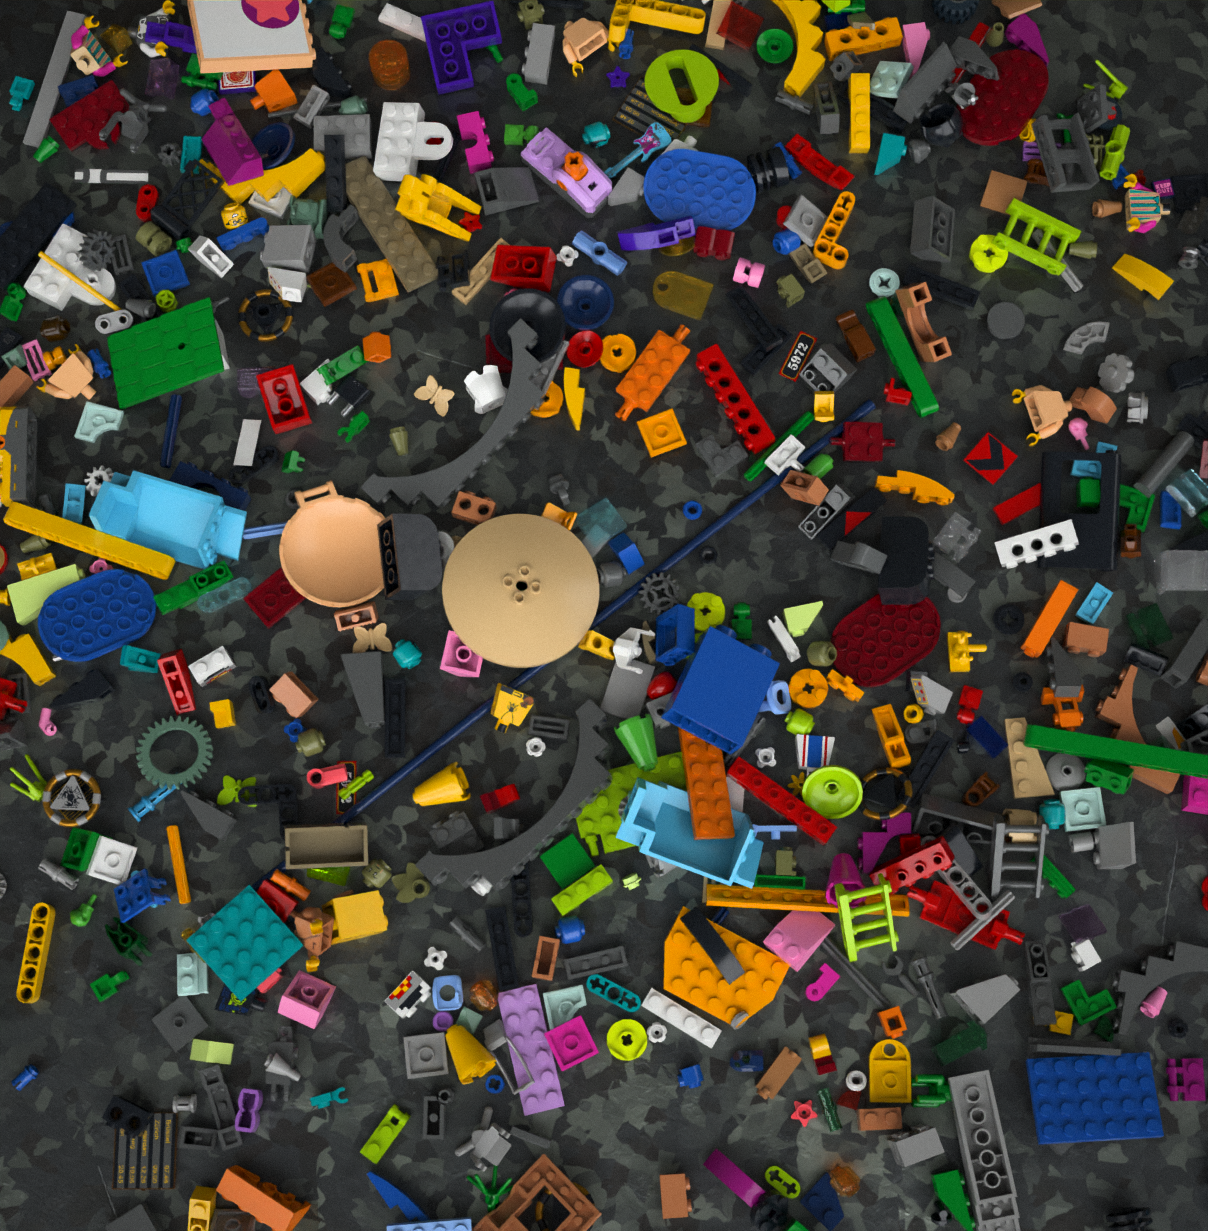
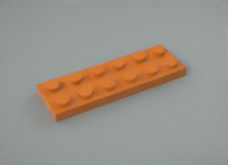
M678 727L694 840L733 838L735 832L722 750Z

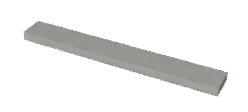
M71 11L66 13L23 140L25 145L38 148L43 138L47 136L51 124L49 119L53 117L60 97L58 86L65 83L73 59L70 55L72 49L71 36L81 25H84V19L86 18L84 14Z

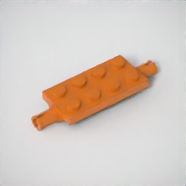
M680 324L672 337L661 330L657 331L616 388V392L622 395L625 401L618 412H616V416L619 419L622 417L621 420L626 421L632 410L637 407L648 412L690 354V349L681 344L690 333L687 327L684 329V325Z

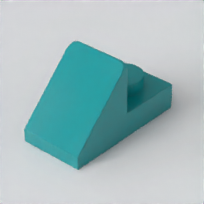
M124 645L120 665L128 667V670L158 673L159 665L157 660L161 654Z

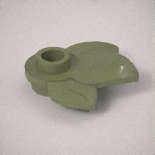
M414 863L407 864V874H398L391 878L394 886L400 890L396 900L402 903H410L415 898H424L429 894L430 885ZM418 885L424 886L422 892L417 891L416 888Z

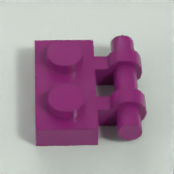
M1203 1058L1180 1059V1067H1176V1059H1167L1168 1067H1166V1074H1168L1169 1080L1167 1093L1170 1095V1101H1178V1093L1182 1092L1183 1101H1206ZM1176 1073H1181L1182 1086H1177Z

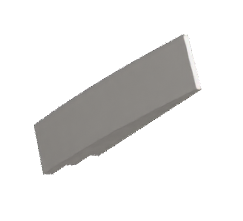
M989 1070L949 1077L948 1082L976 1230L1021 1231L1018 1221L1020 1216L1015 1198L1017 1193Z

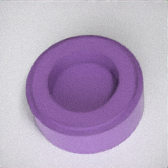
M440 1011L434 1015L433 1026L436 1030L446 1032L448 1028L453 1026L454 1021L450 1013Z

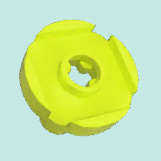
M980 235L970 248V260L974 263L975 268L982 272H994L1003 267L1007 260L1008 251L999 249L991 243L995 235ZM990 250L994 255L986 257L984 251Z
M707 592L696 593L687 603V607L695 609V629L699 631H705L710 626L714 628L716 625H721L724 621L725 606L721 597ZM704 608H708V610L711 611V613H707V615L704 616L701 610H703Z
M623 1019L615 1022L610 1027L607 1033V1046L611 1054L616 1058L631 1061L641 1056L645 1051L647 1034L643 1026L637 1021ZM630 1034L633 1043L624 1046L621 1037Z

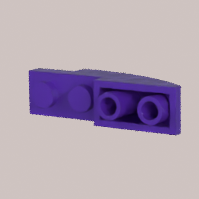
M147 21L145 42L157 44L159 41H162L167 46L183 48V52L197 54L192 27L166 21V24Z
M692 216L654 225L652 222L617 232L621 250L660 248L678 244L679 240L696 235Z

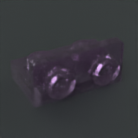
M169 58L151 60L145 94L148 97L164 95L170 100L174 99L179 65Z

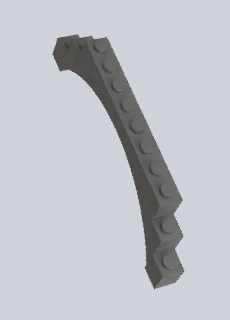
M521 318L507 332L511 338L513 350L511 380L505 401L491 427L467 452L440 468L406 477H378L373 473L361 488L379 505L382 502L385 504L392 497L391 493L394 492L409 507L412 504L415 506L422 499L420 496L422 493L439 508L442 506L446 507L452 501L451 496L455 492L459 493L465 487L464 482L468 478L472 479L479 472L477 470L481 464L486 465L492 458L491 454L495 450L499 451L504 446V440L508 436L512 437L518 431L517 426L521 422L525 423L532 416L530 412L535 407L538 409L543 405L545 394L530 381L531 378L535 379L541 373L540 369L542 366L527 351L528 348L531 350L538 341L536 339L538 335Z
M588 699L575 712L580 725L577 758L571 777L553 807L529 830L498 847L473 854L452 856L434 855L429 851L415 866L434 886L443 883L450 872L465 889L468 886H473L478 881L480 875L496 891L505 888L510 882L509 879L514 874L518 875L529 860L532 861L538 856L539 850L543 846H548L558 832L561 833L567 828L568 822L572 818H577L587 804L590 805L596 800L597 794L601 790L604 791L611 785L613 780L611 774L598 762L608 756L610 751L609 744L596 733L597 730L601 731L606 726L608 719L606 714L592 700Z

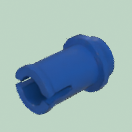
M34 1065L25 1066V1070L11 1081L13 1086L21 1081L16 1087L17 1090L21 1091L32 1079L37 1078L39 1071Z

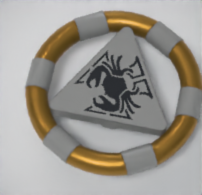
M79 769L63 770L55 774L45 786L42 798L43 808L50 820L60 826H80L92 819L98 811L101 803L100 787L95 778L86 771ZM70 777L51 805V791L59 781ZM76 777H80L89 783L93 790L91 808ZM52 809L88 812L77 819L67 820L57 815Z

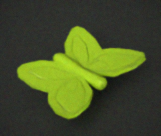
M228 775L224 776V789L220 791L217 803L219 805H226L232 802L234 797L235 802H239V790L246 786H255L256 778L250 777L243 782L239 779L236 782L234 778ZM245 791V795H242V798H245L246 801H249L250 797H256V794H250L249 791Z

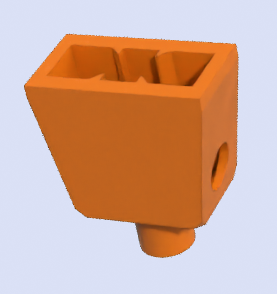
M273 69L255 84L254 87L258 96L249 100L255 110L265 105L269 113L298 103L294 92L279 69Z

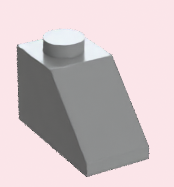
M627 168L609 194L608 205L615 206L637 201L640 196L643 197L645 177Z

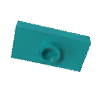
M183 137L181 173H185L184 167L189 160H201L203 137ZM198 165L193 170L194 174H200Z

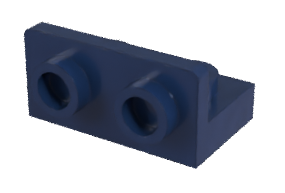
M94 75L58 86L67 108L99 88Z

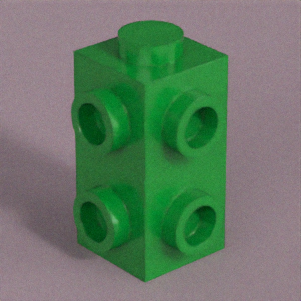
M1093 759L1086 764L1084 772L1087 773L1085 781L1092 783L1094 786L1109 789L1113 793L1124 795L1131 785L1134 769L1114 762Z

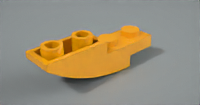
M897 470L895 477L877 476L875 480L876 489L882 492L896 490L901 494L913 492L912 500H917L919 503H929V501L937 502L939 505H948L954 499V494L943 485L912 472Z

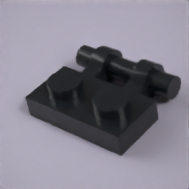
M467 250L448 253V260H445L444 256L437 257L436 269H438V277L436 279L439 291H446L448 283H450L452 289L471 285L469 254Z

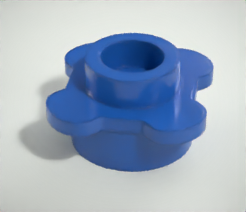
M295 719L284 727V732L288 733L291 742L298 741V734L307 730L301 725L300 719Z

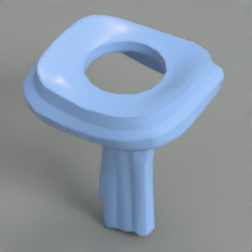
M784 680L772 681L766 694L767 701L762 702L758 713L764 711H772L774 714L789 713V710H791V699L788 684ZM779 689L782 690V705L777 701V691Z
M447 975L434 978L432 999L438 1011L456 1010L462 1006L463 990L460 976ZM445 985H451L455 989V996L450 1001H444L440 997V990Z

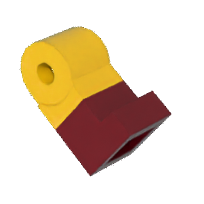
M825 1034L809 1037L808 1041L817 1075L837 1071Z

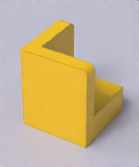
M230 699L209 703L210 710L214 713L217 729L236 725L233 702Z

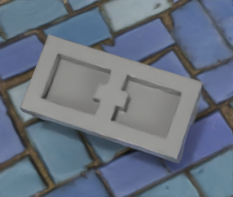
M312 85L311 90L293 118L312 129L314 126V116H320L330 99L329 93Z

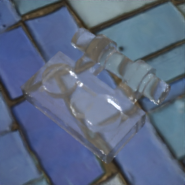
M954 512L934 539V546L947 555L953 549L956 551L953 559L956 562H960L968 554V549L971 545L978 541L981 530L975 527L972 532L969 531L967 528L971 522L957 512ZM961 536H964L966 540L961 546L957 541Z

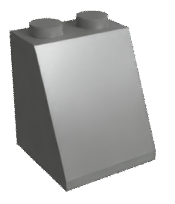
M270 226L269 231L264 236L265 248L260 253V260H262L264 267L302 272L309 275L317 242L312 226Z
M1004 974L954 990L949 994L979 1025L985 1024L1020 989L1017 987L1019 983L1014 977Z

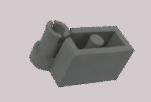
M443 1088L439 1091L438 1096H424L422 1139H445L446 1105L452 1103L455 1098L452 1089Z

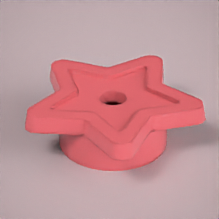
M809 1100L804 1104L794 1101L796 1110L791 1115V1119L800 1120L802 1125L806 1127L809 1119L818 1116L812 1110V1101Z

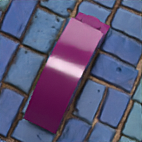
M717 1148L703 1163L707 1169L751 1208L753 1205L757 1206L760 1202L758 1198L765 1191Z

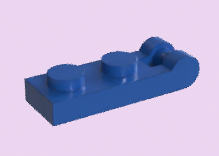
M261 217L216 238L222 251L231 250L242 242L251 241L253 237L259 234L265 235L269 231V225L267 220Z

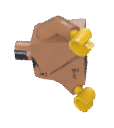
M307 907L300 913L292 911L288 916V921L294 924V935L308 950L309 960H306L307 972L317 971V966L320 963L318 956L331 947L334 917L321 912V909L318 907Z

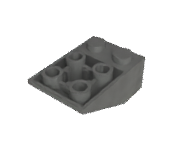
M530 167L490 168L474 173L485 216L539 202Z

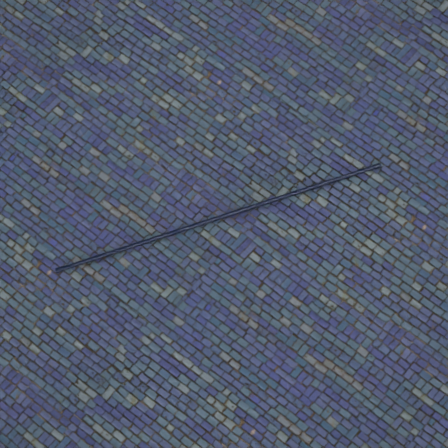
M868 399L851 415L797 457V461L803 465L831 442L830 437H838L843 433L844 422H857L876 408L875 404ZM790 466L779 476L774 474L597 613L589 630H593L639 594L638 591L643 590L640 584L647 583L645 581L646 577L652 579L651 574L653 573L658 577L660 572H663V574L785 479L790 470L795 471V469ZM548 664L527 668L506 686L517 690ZM495 694L332 823H344V825L479 720L491 710ZM285 859L251 885L255 892H257L265 879L271 881L270 878L276 869L283 873L288 870L285 866Z

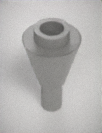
M276 1052L273 1055L269 1054L263 1064L266 1066L265 1071L284 1076L287 1075L295 1081H298L302 1075L290 1068Z

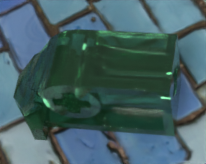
M971 1020L967 1022L968 1029H964L931 1047L940 1066H945L978 1047H981L982 1051L987 1049L988 1034L984 1027Z

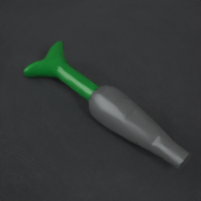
M1062 113L1056 114L1058 119H1071L1074 116H1065ZM1064 129V144L1061 148H1074L1069 130ZM1075 163L1062 164L1067 183L1073 182Z

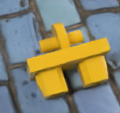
M52 553L36 558L32 557L30 560L17 563L22 581L57 570Z

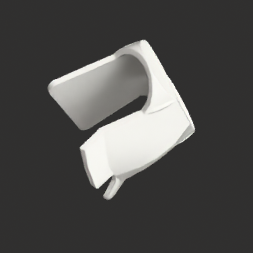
M484 365L483 374L478 375L475 371H472L464 379L467 385L466 391L475 402L476 413L484 414L503 405L508 389L502 385L498 367L495 365Z

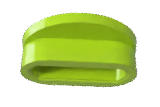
M674 50L662 54L651 63L645 75V89L651 102L660 110L671 114L674 119L683 123L697 121L703 116L706 106L714 99L719 85V76L714 64L706 56L691 50ZM674 68L683 69L695 100L694 104H680L668 72L669 70Z

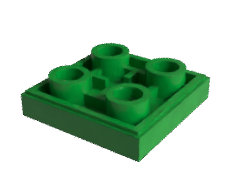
M573 833L539 856L562 890L596 867Z

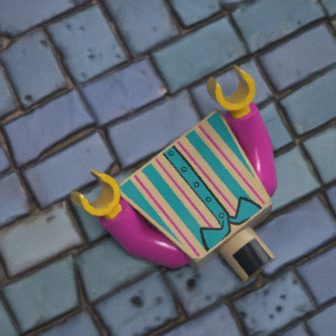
M94 16L86 17L84 19L85 25H81L71 36L72 49L70 55L76 62L77 68L83 71L85 75L92 73L94 76L104 77L114 71L116 67L126 65L128 61L122 63L120 57L123 54H119L111 62V58L91 31L88 30L89 28L97 27L99 21L92 24L91 20Z
M1130 174L1124 177L1128 181L1124 183V187H1130L1124 196L1126 228L1129 232L1136 231L1144 234L1157 225L1161 215L1170 214L1171 206L1170 203H1160L1158 193L1137 182L1136 176Z

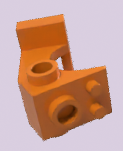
M1081 685L1079 697H1054L1053 689H1050V687L1043 688L1041 694L1042 705L1053 704L1056 713H1053L1055 729L1075 732L1083 723V713L1079 711L1077 704L1083 698V685ZM1069 703L1071 709L1063 710L1061 704Z

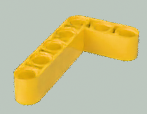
M617 0L610 19L608 37L614 42L623 41L630 21L700 34L704 30L706 13L698 8L659 0Z

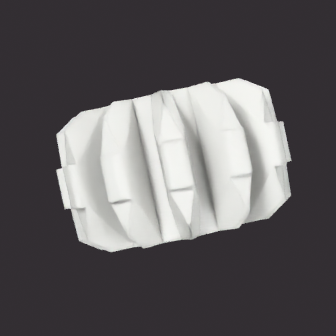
M100 466L99 470L93 467V473L87 472L89 478L85 479L84 482L87 484L86 490L91 492L93 497L98 495L102 485L99 483L101 480L111 482L114 475L112 469L107 468L105 470L104 466Z

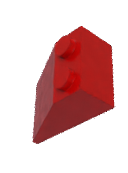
M497 245L490 280L523 289L531 288L550 292L557 257L551 247Z
M293 364L256 375L275 434L312 424Z

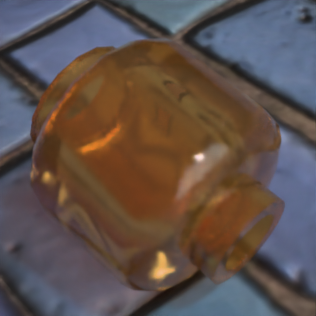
M479 980L469 989V999L479 1011L486 1009L491 1011L497 1006L499 992L489 981Z
M837 1166L830 1173L832 1175L830 1185L840 1197L847 1196L850 1198L861 1188L859 1185L861 1179L850 1166L842 1168Z

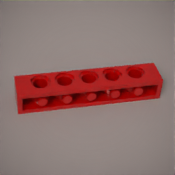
M717 343L698 353L697 362H695L700 372L703 371L706 376L705 381L707 385L715 390V397L719 403H723L727 417L733 419L735 423L734 428L739 435L742 434L744 437L746 448L749 451L752 450L755 455L775 443V436ZM717 366L719 370L712 371L710 367ZM727 382L729 385L722 387L719 383ZM736 397L739 401L733 403L729 399ZM746 413L748 417L741 418L739 414ZM753 428L756 429L758 433L751 434L748 430Z
M738 756L728 770L727 777L789 822L796 825L824 846L837 829V826Z

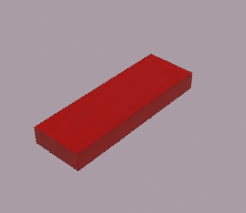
M1041 483L993 508L1002 525L1040 506Z

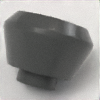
M910 139L908 142V152L911 160L919 164L928 157V153L931 151L929 143L925 142L924 139Z

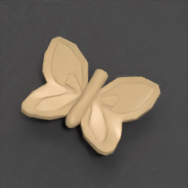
M429 375L426 386L418 388L414 396L419 400L430 399V404H433L435 401L434 407L437 413L443 417L448 412V401L453 398L454 391L447 388L442 389L443 387L441 385L438 386L436 379Z
M381 623L374 630L369 628L368 631L363 627H354V633L358 640L354 643L353 653L366 652L369 645L370 650H374L376 646L377 649L384 652L391 651L392 643L385 637L387 632L386 624Z

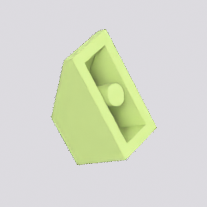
M819 601L785 608L782 614L789 635H793V637L804 635V632H807L820 612L823 602Z

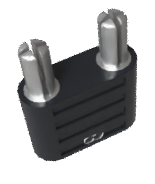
M347 374L333 389L334 393L326 402L332 405L340 397L348 404L340 412L343 417H346L352 409L356 410L371 392L353 376Z

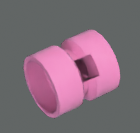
M740 257L733 281L742 284L747 282L749 286L759 288L765 265L757 262L751 264L750 260ZM745 270H750L749 275L745 274Z

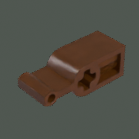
M852 309L836 316V322L839 324L843 337L856 362L873 356L876 348L864 326L857 319L854 310Z

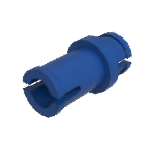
M631 29L627 30L625 39L619 44V56L622 59H629L633 52L632 41L634 31H631Z
M94 349L90 350L87 356L94 365V371L99 374L100 378H107L111 374L107 361L103 360L98 349H95V352Z

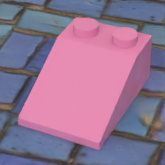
M792 910L775 926L763 943L766 948L798 972L835 927V924L820 912Z

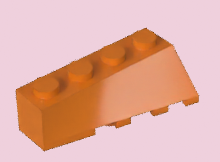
M238 1165L226 1169L216 1189L225 1200L234 1202L240 1210L249 1212L255 1216L258 1222L270 1226L272 1231H292L312 1205L307 1201L302 1204L294 1200L296 1196L289 1192L285 1194L277 1191V1186L272 1183L260 1182L259 1176Z

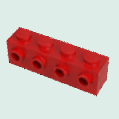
M941 836L874 867L869 877L874 885H879L878 874L882 873L885 881L889 880L892 892L889 895H892L902 886H912L916 883V880L922 877L927 879L939 869L944 871L950 868L955 856L945 838Z

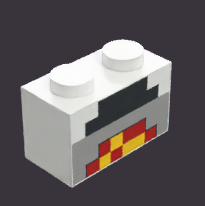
M221 646L188 667L197 683L203 687L234 669L236 665L228 651Z
M412 971L389 995L385 1002L401 1018L406 1016L410 1018L417 1010L415 1006L420 1001L424 1003L431 995L429 991L432 987L415 971Z

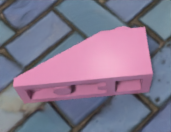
M925 22L907 24L902 27V44L906 63H911L914 67L909 80L918 71L927 41L930 40V31L926 29Z

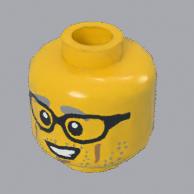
M237 202L225 205L221 211L223 223L227 229L234 230L248 223L244 206L239 205Z

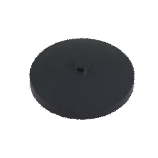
M531 288L519 289L504 296L495 306L489 324L490 337L497 351L513 363L512 341L507 332L521 318L538 335L536 339L538 341L531 350L528 348L527 351L540 363L554 356L560 349L566 334L565 316L557 301L549 294Z

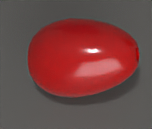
M669 671L659 673L652 679L647 688L648 697L655 700L672 693L677 680Z

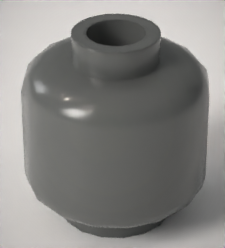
M618 561L601 563L599 568L596 569L599 584H602L605 588L621 585L623 578L626 577L625 567L621 566Z

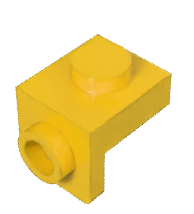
M814 391L813 413L815 420L820 422L834 420V391Z

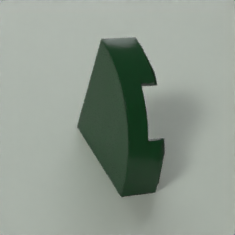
M1104 1014L1101 1015L1092 1033L1112 1043L1114 1038L1112 1025Z

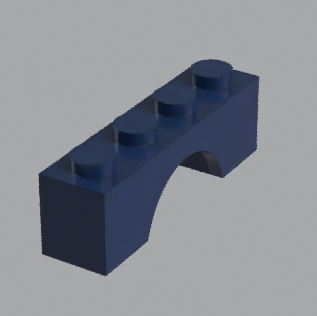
M180 461L169 480L194 489L212 488L219 492L226 506L243 511L246 510L251 501L246 489L240 486L235 488L231 486V482L224 478L220 480L214 478L215 475L207 470L202 472L197 469L198 467L188 461L187 463Z

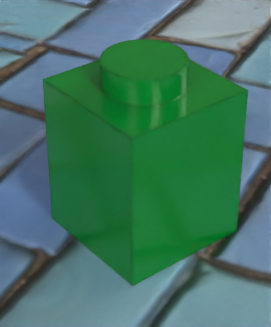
M1083 477L1076 484L1077 507L1098 506L1100 503V480L1093 477Z

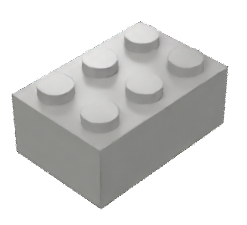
M370 114L314 116L315 152L319 151L325 157L324 135H344L345 159H358L362 156H366L367 159H373Z
M921 1123L910 1127V1132L899 1131L891 1134L892 1138L887 1140L896 1164L903 1167L944 1153L936 1128L928 1126V1124Z

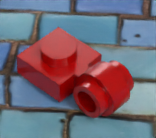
M966 685L962 687L958 705L964 708H959L956 716L960 723L972 724L975 716L972 710H978L983 693L982 690Z

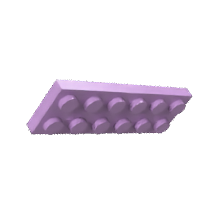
M537 984L497 993L505 1033L520 1052L535 1081L526 1090L519 1092L524 1116L565 1106L553 1053L544 1035L548 1031ZM508 1043L519 1088L529 1082L530 1078L519 1057Z

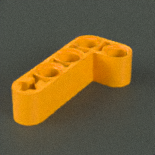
M849 191L842 192L839 195L813 249L815 259L818 258L821 263L834 269L844 268L848 259L847 249L836 244L854 207L855 196ZM845 202H848L845 206V209L842 208L843 204ZM837 216H838V217H840L842 220H841V221H837V220L834 219V217H837ZM831 232L834 234V236L830 237L826 235V233ZM818 248H824L826 252H820ZM835 256H841L843 260H837Z

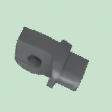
M562 474L550 478V491L553 494H558L563 506L570 504L566 491L569 486L568 480H565Z

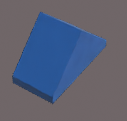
M624 532L607 542L622 566L625 567L628 575L645 565L635 543Z

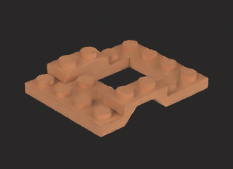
M543 1154L514 1184L509 1196L501 1205L486 1214L472 1231H529L518 1217L532 1203V1198L544 1186L571 1213L555 1231H587L602 1213Z

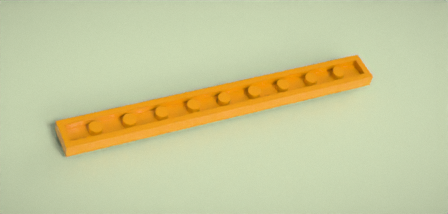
M706 885V906L839 913L834 904L827 902L826 891L767 887H752L751 889L746 886ZM881 895L866 896V900L858 903V907L882 901ZM889 895L892 916L908 917L910 912L908 897L906 895ZM878 910L866 914L884 915L883 910Z

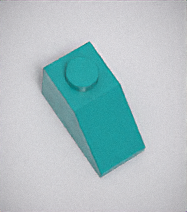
M883 133L874 175H879L900 162L901 156H905L907 145L904 144L905 137Z

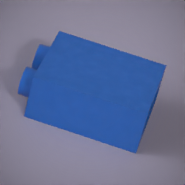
M716 625L715 628L708 627L699 636L695 644V652L690 655L661 718L731 755L743 746L780 663L771 659L772 653L766 647L759 644L747 646L736 640L737 634L732 629L723 625Z

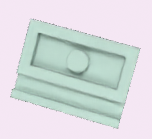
M197 952L177 954L178 996L209 993L207 963Z

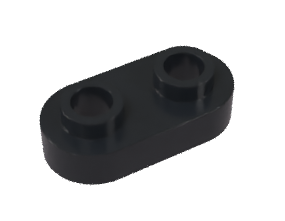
M254 676L249 681V690L255 708L260 714H269L275 708V700L270 691L269 682L264 676Z

